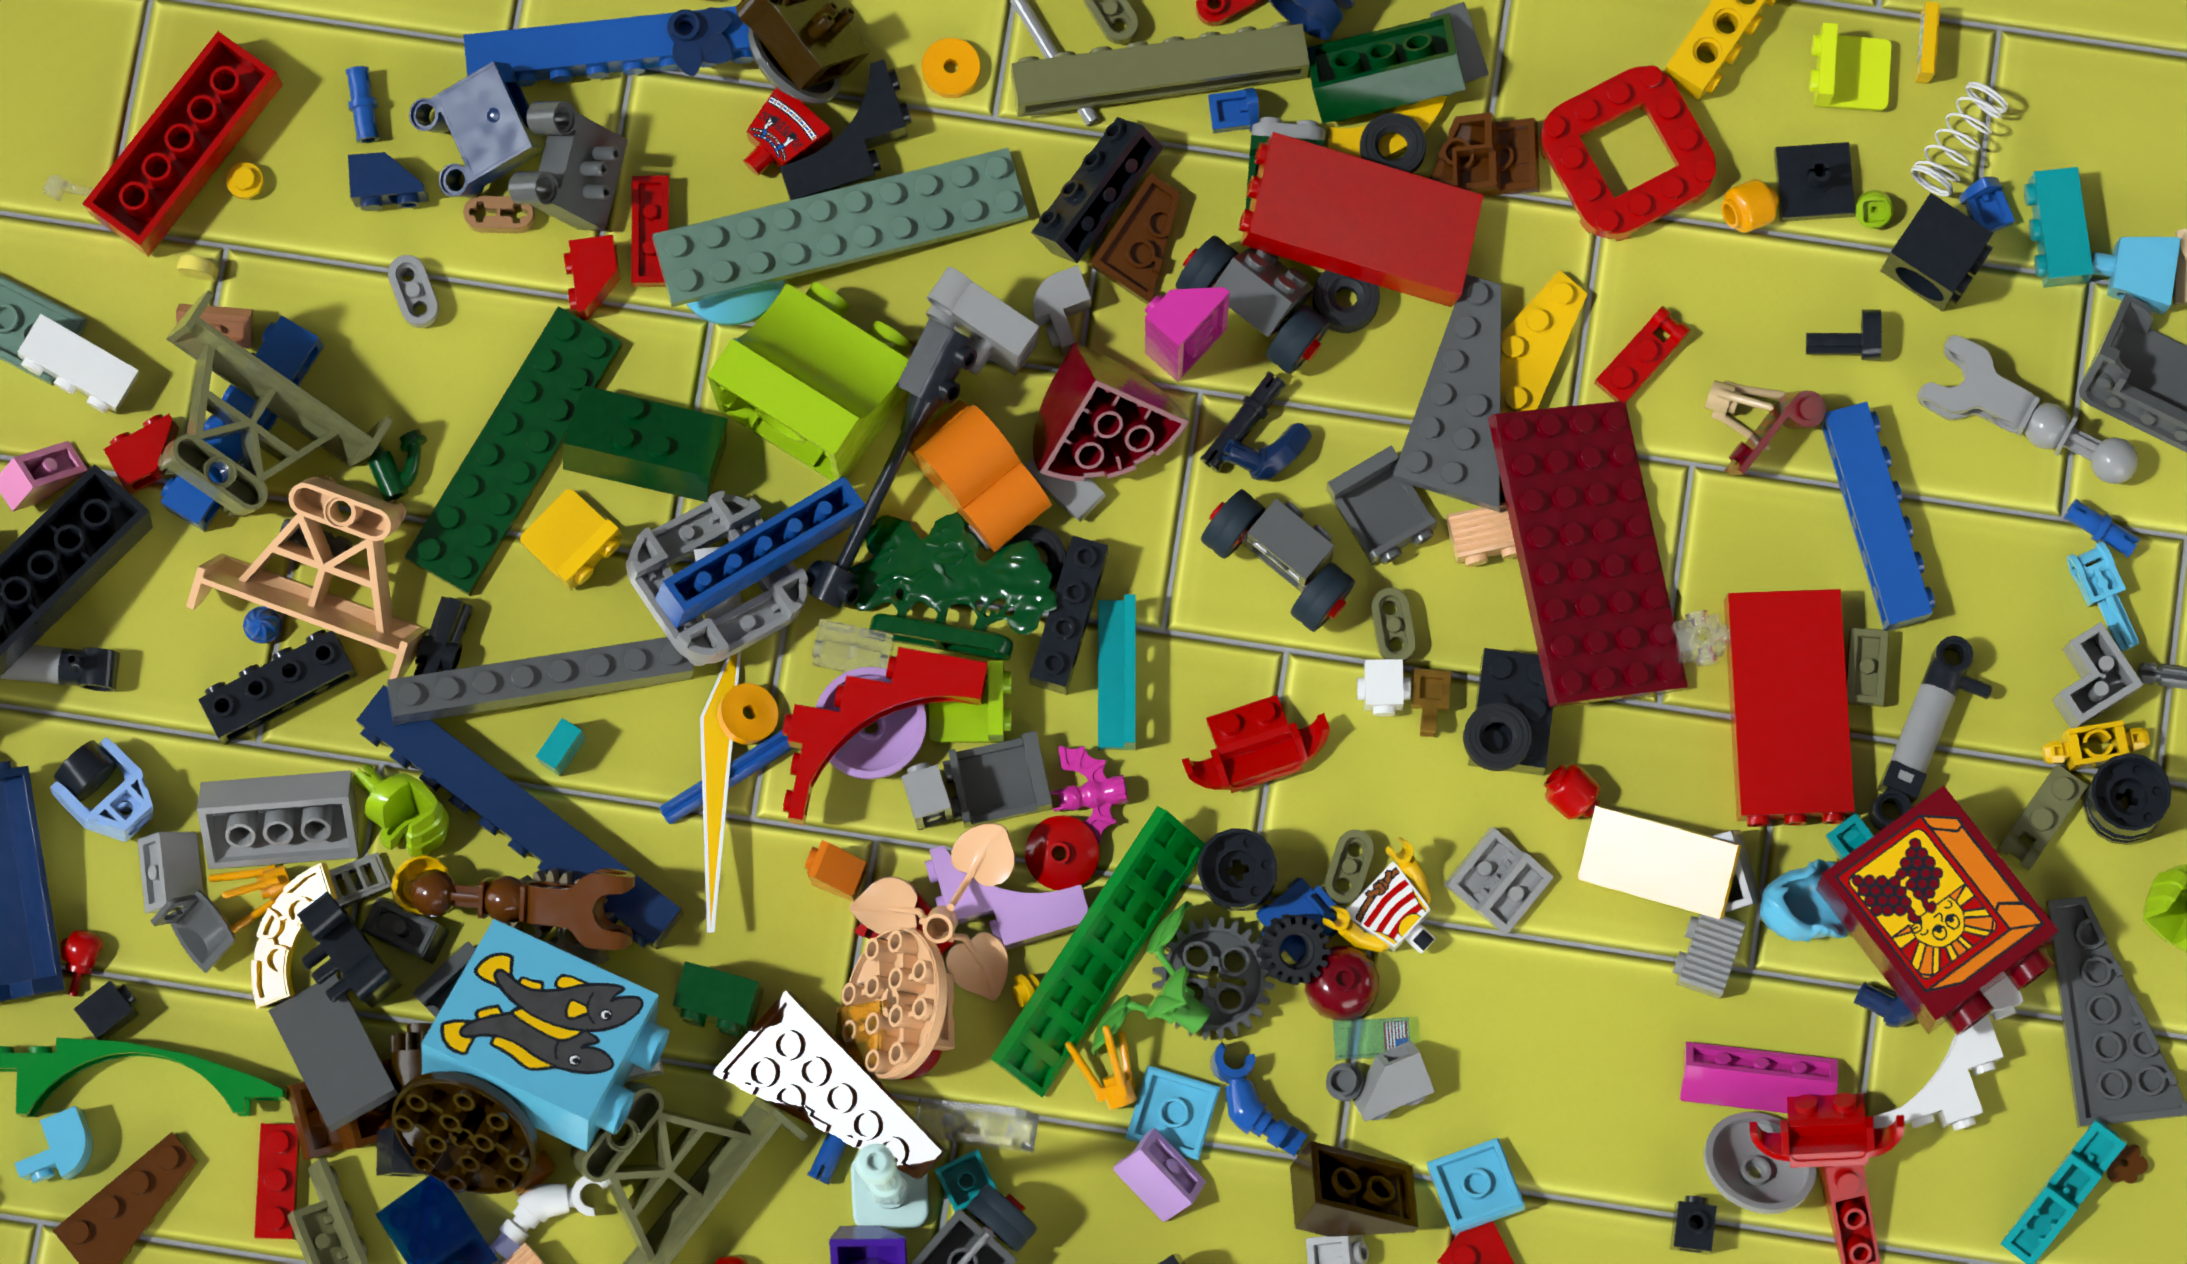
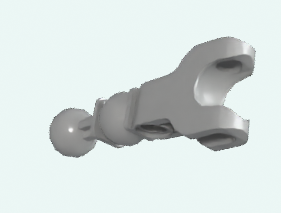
M1957 335L1948 337L1944 344V354L1948 360L1962 370L1964 381L1960 385L1951 388L1933 382L1926 383L1919 389L1916 395L1922 406L1949 421L1961 420L1968 416L1976 415L2020 437L2024 431L2027 439L2035 447L2042 449L2056 448L2054 454L2057 456L2064 447L2090 460L2094 474L2103 482L2111 484L2123 483L2136 472L2138 456L2134 447L2127 440L2113 437L2099 441L2074 428L2078 417L2074 415L2072 420H2070L2067 412L2056 404H2038L2041 399L2040 397L2033 395L2028 390L1997 374L1992 357L1987 349Z

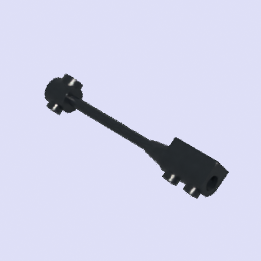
M929 318L896 385L910 393L900 428L902 431L837 562L835 563L828 559H825V561L817 560L808 568L806 572L808 578L806 585L811 588L809 593L814 597L839 609H843L845 604H854L859 598L861 588L856 584L859 575L851 571L850 568L914 438L919 436L945 402L951 404L958 398L961 388L955 381L961 369L968 370L976 362L977 351L972 348L975 340Z

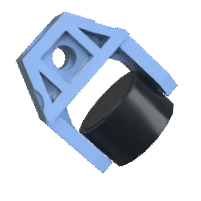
M107 737L99 745L94 740L82 745L63 762L54 775L55 783L50 787L52 795L87 830L126 843L153 818V804L143 778L142 770ZM117 767L123 773L125 781L94 809L85 807L81 801L97 791ZM130 812L129 815H123L122 813Z

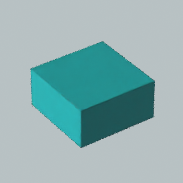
M561 718L537 753L536 758L541 765L560 777L586 740V737L581 729Z
M978 1149L935 1169L954 1212L958 1209L961 1211L966 1210L971 1200L977 1196L978 1192L986 1184L997 1190Z

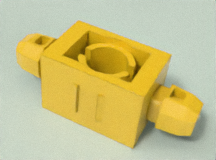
M2119 720L2067 729L2061 735L2062 743L2061 740L2049 742L2042 747V756L2044 763L2063 764L2066 759L2068 772L2100 767L2114 756L2130 753L2129 749L2131 752L2144 749L2150 744L2147 729L2141 727L2128 728L2127 733H2125L2124 722ZM2088 738H2097L2103 744L2110 741L2103 754H2094L2089 748L2081 751Z

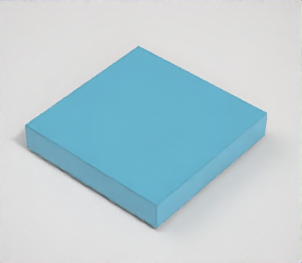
M1147 1066L1126 1140L1140 1143L1147 1132L1156 1128L1183 1157L1199 1161L1220 1087Z
M1499 1138L1427 1162V1168L1453 1235L1525 1210V1204Z

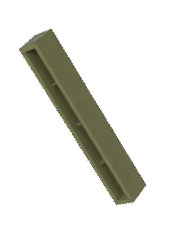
M1279 22L1272 25L1271 28L1259 30L1256 27L1250 26L1240 28L1235 33L1222 35L1216 31L1201 34L1199 38L1184 40L1183 37L1175 36L1165 39L1163 43L1149 45L1147 42L1139 41L1127 45L1126 48L1119 49L1102 46L1092 49L1090 53L1083 54L1065 51L1056 54L1054 58L1024 57L1019 59L1017 63H1012L1011 79L1017 116L1024 117L1307 78L1310 64L1303 24L1293 25L1292 22Z

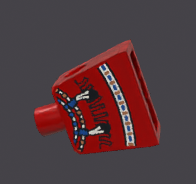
M775 88L746 131L748 140L756 148L743 162L757 176L772 162L780 169V166L806 158L827 145L833 139L831 128L801 101Z

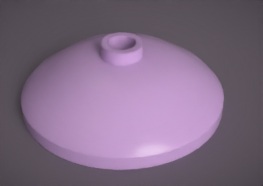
M862 667L850 670L838 676L825 688L819 697L816 708L840 711L839 707H834L835 695L838 684L845 685L846 675L891 683L892 679L886 678L887 669ZM924 705L903 709L877 720L878 729L875 733L869 734L864 729L861 730L832 757L829 763L842 773L859 779H880L899 772L915 758L923 744L926 733Z

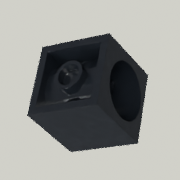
M1930 193L1890 252L1880 272L1940 311H1943L1948 302L1953 305L1957 304L1973 279L1968 273L1970 272L1975 276L1993 249L1992 246L1988 245V242L1994 233Z

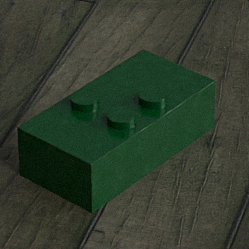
M583 385L563 442V470L708 502L726 447L728 418Z

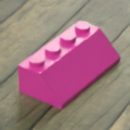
M1225 287L1171 289L1164 297L1160 294L1157 295L1145 309L1147 313L1144 320L1145 354L1178 382L1227 330L1230 292Z

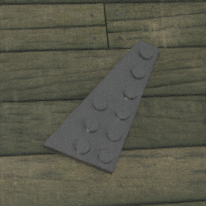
M2086 896L2048 900L2046 902L2048 918L2059 930L2051 944L2077 1128L2089 1127L2096 1117L2108 1125L2187 1116V1102H2185L2177 1086L2178 1082L2159 1049L2160 1045L2134 993H2131L2119 962L2115 960L2105 940L2106 936Z

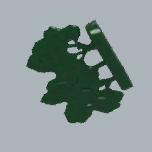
M958 512L948 514L936 520L929 535L924 538H920L917 532L913 530L909 521L889 515L880 517L876 520L875 525L870 527L865 537L867 549L873 554V558L850 568L851 571L859 575L856 584L860 586L861 593L854 603L859 611H868L886 602H891L898 611L897 616L889 614L874 615L868 630L871 635L887 641L996 660H1010L1014 644L1009 637L988 632L987 627L994 622L1005 619L1009 623L1010 628L1018 634L1028 635L1036 630L1042 615L1057 608V595L1049 588L1053 574L1049 571L1047 564L1040 560L1039 552L1030 540L1006 545L988 561L980 560L977 556L980 543L972 533L965 531L966 523ZM899 588L904 590L903 600L896 597V592ZM998 598L1006 600V604L997 614L996 611H991L990 616L986 615L987 609L992 602ZM978 599L984 603L982 610L977 609L976 602ZM917 601H923L928 607L935 609L937 617L935 622L907 618V613ZM958 603L969 605L977 615L973 628L945 624L948 608ZM1009 608H1015L1012 616H1005Z

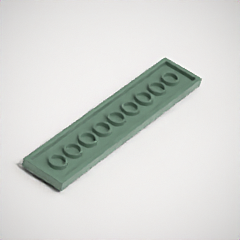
M1009 148L655 233L652 239L671 307H676L1026 221L1029 215Z

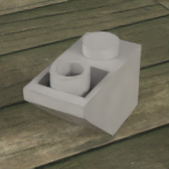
M1412 1041L1403 1043L1375 1056L1364 1080L1363 1090L1354 1102L1357 1111L1364 1121L1383 1119L1390 1115L1391 1110L1403 1105L1412 1106L1419 1104L1426 1099L1427 1095L1435 1092L1421 1054Z

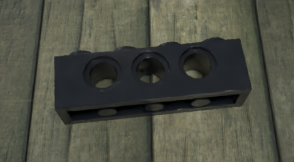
M1072 535L1055 591L1057 595V608L1049 611L1030 673V685L1064 695L1067 694L1109 555L1108 545Z

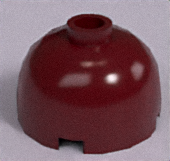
M1333 946L1330 948V955L1322 956V960L1328 962L1326 968L1320 965L1317 966L1316 969L1321 974L1317 978L1311 975V982L1304 984V992L1310 1006L1320 1016L1334 1021L1349 1022L1362 1017L1373 1007L1379 993V974L1374 962L1364 952L1351 946Z

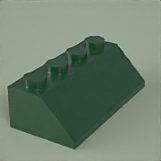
M1450 13L1307 47L1312 90L1322 124L1342 122L1350 117L1367 113H1379L1384 109L1404 104L1412 105L1421 100L1437 96H1449L1458 91L1466 90Z

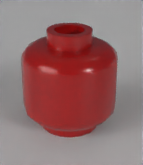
M1564 764L1558 766L1544 783L1546 801L1568 820L1576 819L1581 815L1584 818H1588L1594 812L1595 806L1600 804V801L1597 799L1600 792V784L1577 764L1567 767Z

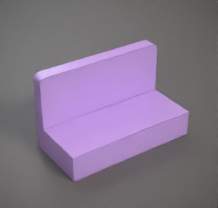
M1156 1128L1147 1132L1135 1150L1117 1162L1113 1167V1171L1163 1222L1193 1204L1206 1184V1180Z

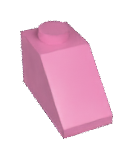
M68 440L13 457L0 473V493L12 512L43 502L83 476L88 469Z

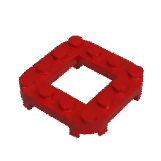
M1654 65L1630 68L1561 103L1548 114L1543 123L1540 137V150L1543 159H1547L1581 218L1579 222L1588 233L1592 232L1602 238L1615 239L1616 241L1625 240L1630 237L1631 233L1691 202L1697 203L1705 196L1716 174L1715 156L1707 139L1674 82ZM1637 108H1640V110L1644 109L1676 167L1614 198L1583 144L1581 137Z

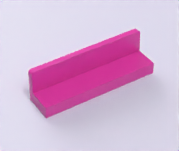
M1694 1042L1685 1043L1684 1074L1680 1091L1681 1101L1788 1113L1787 1097L1805 1094L1813 1096L1836 1095L1838 1087L1837 1059Z

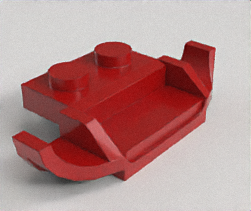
M1274 695L1207 717V726L1216 749L1210 750V759L1192 761L1188 757L1182 759V763L1187 776L1195 784L1213 790H1230L1231 793H1235L1302 771V766L1313 759L1326 743L1330 727L1324 713L1317 715L1316 720L1304 728L1298 729L1296 722L1288 725L1278 696Z
M1864 1093L1815 1096L1805 1094L1787 1097L1788 1120H1780L1781 1133L1763 1131L1758 1126L1757 1121L1749 1122L1750 1136L1757 1149L1773 1159L1790 1162V1168L1868 1165V1158L1879 1156L1892 1150L1901 1140L1905 1129L1904 1115H1896L1895 1121L1888 1127L1874 1128L1873 1116L1865 1117Z

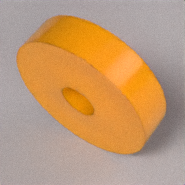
M957 38L941 39L933 43L923 56V79L927 87L938 96L944 98L962 97L976 86L980 78L981 69L978 54L964 40ZM949 63H954L958 66V69L953 73L946 72L944 68Z
M743 683L734 686L721 698L717 707V720L721 730L729 739L739 744L753 745L763 741L773 732L778 723L779 711L775 699L766 689L756 684ZM743 709L751 711L753 718L747 719L743 715Z

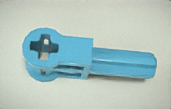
M2101 541L2095 544L2094 549L2078 556L2075 554L2068 555L2066 558L2068 568L2080 589L2087 607L2097 603L2108 629L2121 651L2136 646L2139 640L2118 597V593H2121L2126 588L2106 544ZM2094 561L2097 562V563H2095V564H2093V565H2091V566H2088V567L2085 566V565H2087V564H2089V563H2091V562H2094Z

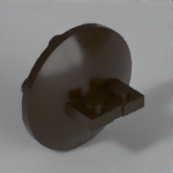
M438 1071L425 1073L410 1080L402 1088L394 1102L392 1109L394 1131L406 1153L413 1158V1166L418 1171L428 1173L445 1183L453 1192L462 1193L467 1191L478 1194L510 1192L521 1186L530 1177L537 1164L539 1141L530 1119L509 1096L485 1081L456 1072ZM409 1145L413 1146L418 1150L414 1157L410 1151Z

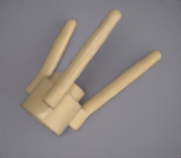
M1714 380L1705 408L1713 411L1712 419L1725 423L1749 439L1753 432L1729 417L1727 412L1735 414L1739 403L1772 411L1774 406L1741 394L1780 399L1787 392L1737 385L1726 380L1724 383ZM1769 443L1766 445L1764 450H1769L1771 448Z

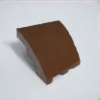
M1492 112L1455 116L1448 132V140L1442 145L1437 155L1438 162L1430 179L1482 195L1540 192L1538 122L1535 118L1498 122Z
M391 1059L383 1060L382 1063L391 1078ZM302 1081L286 1086L304 1160L344 1149L358 1148L376 1143L377 1130L391 1127L394 1102H391L390 1099L331 1133L305 1082Z

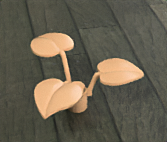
M984 823L965 831L956 840L952 848V865L957 870L967 873L948 906H936L926 916L921 908H915L918 896L913 886L904 879L891 876L873 882L850 904L849 909L863 925L878 934L894 927L916 929V915H918L920 918L919 923L923 925V933L928 940L934 943H943L947 940L949 942L954 940L963 941L955 944L947 955L946 967L948 974H953L954 982L963 989L995 1001L1005 986L1009 970L1008 953L1002 941L986 931L977 933L971 940L966 934L954 933L958 925V916L954 908L972 878L974 877L983 886H995L1004 882L1014 868L1015 853L1007 828L997 823Z

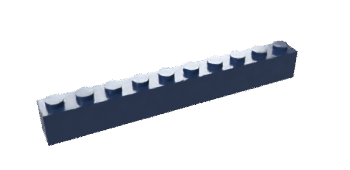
M385 685L381 687L356 719L357 723L363 728L360 732L362 737L376 747L382 742L392 750L389 757L406 770L412 765L422 772L419 779L435 792L442 787L452 796L448 801L465 814L471 809L479 815L481 819L478 821V824L489 833L496 836L500 831L511 839L507 846L524 859L530 854L541 863L537 868L539 870L542 869L546 876L548 871L553 868H557L560 877L566 871L571 870L573 874L572 881L575 882L599 868L631 871L433 721L425 720L393 725L388 691ZM636 874L635 887L623 894L607 895L608 901L604 905L605 912L614 913V916L609 920L615 924L619 921L626 927H629L633 933V941L642 948H645L649 943L657 949L684 914L679 906Z

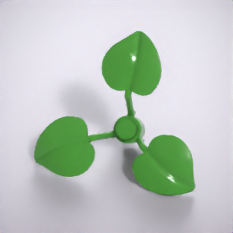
M1184 902L1176 910L1168 914L1153 932L1147 946V952L1149 954L1155 952V955L1171 976L1149 1006L1130 1001L1131 996L1126 994L1109 1007L1096 1028L1091 1049L1093 1055L1097 1056L1098 1048L1105 1043L1103 1026L1108 1025L1113 1036L1122 1025L1126 1015L1133 1010L1144 1012L1148 1020L1159 1017L1170 1024H1173L1175 1021L1192 1034L1196 1033L1208 1019L1211 1010L1194 998L1195 992L1186 985L1189 969L1186 966H1182L1175 970L1164 954L1165 946L1177 932L1186 909L1193 907L1191 902Z

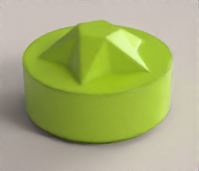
M1870 190L1858 198L1856 202V216L1863 226L1870 229L1882 228L1892 218L1893 205L1886 193L1879 190Z

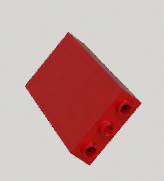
M1276 132L1271 134L1266 143L1260 142L1254 163L1259 165L1258 174L1251 177L1246 197L1252 198L1249 210L1244 209L1238 227L1239 231L1244 232L1241 245L1448 307H1452L1461 297L1484 195Z
M1841 589L1728 593L1724 599L1737 821H1747L1748 827L1769 826V820H1784L1787 826H1798L1807 824V819L1822 818L1823 824H1841L1845 821V818L1850 817L1855 812Z

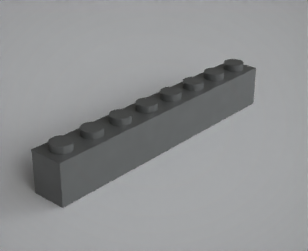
M668 637L389 679L387 680V691L393 725L690 680L693 674V664L675 649Z

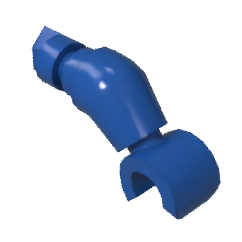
M1221 1042L1214 1050L1210 1062L1214 1076L1220 1081L1229 1084L1225 1087L1229 1118L1244 1133L1252 1132L1258 1137L1263 1134L1268 1137L1266 1142L1295 1156L1308 1135L1281 1118L1279 1121H1276L1272 1118L1274 1113L1265 1108L1266 1104L1260 1100L1253 1081L1247 1080V1075L1251 1072L1255 1063V1054L1246 1055L1242 1068H1229L1223 1060V1054L1227 1048Z

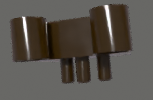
M742 0L736 7L739 18L754 31L799 90L850 74L871 52L849 24L855 18V12L849 7H844L839 11L837 5L831 0Z

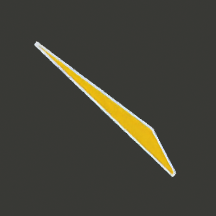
M741 651L725 660L700 716L707 933L715 932L733 743L723 733L718 724L717 707L721 698L731 688L738 685Z

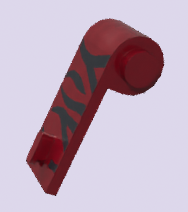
M1808 390L1784 394L1746 443L1741 441L1729 456L1731 462L1724 471L1728 475L1745 474L1782 425L1792 429L1817 426L1823 420L1826 413L1823 398L1818 393Z

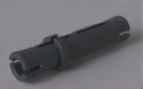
M1268 371L1252 394L1245 396L1241 400V408L1205 454L1200 457V460L1209 468L1213 467V471L1219 473L1226 463L1222 461V456L1224 455L1222 452L1226 443L1231 438L1241 443L1259 419L1264 420L1267 417V409L1281 391L1287 387L1278 376L1274 378L1275 375L1272 372Z

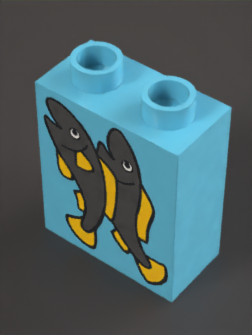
M493 919L421 1043L422 1074L447 1071L469 1075L485 1081L509 1096L525 1112L534 1128L587 1152L600 1128L614 1135L621 1129L635 1097V1092L623 1086L635 1065L649 1072L653 1070L666 1046L670 1031L657 1024L659 994Z

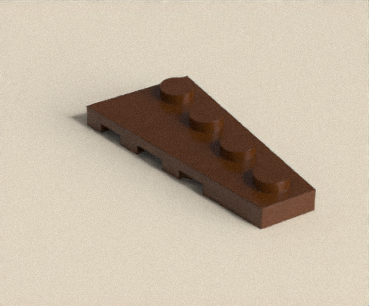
M171 1132L52 1231L79 1264L123 1263L132 1251V1247L144 1231L148 1230L154 1222L156 1215L165 1203L169 1202L198 1161L176 1134Z

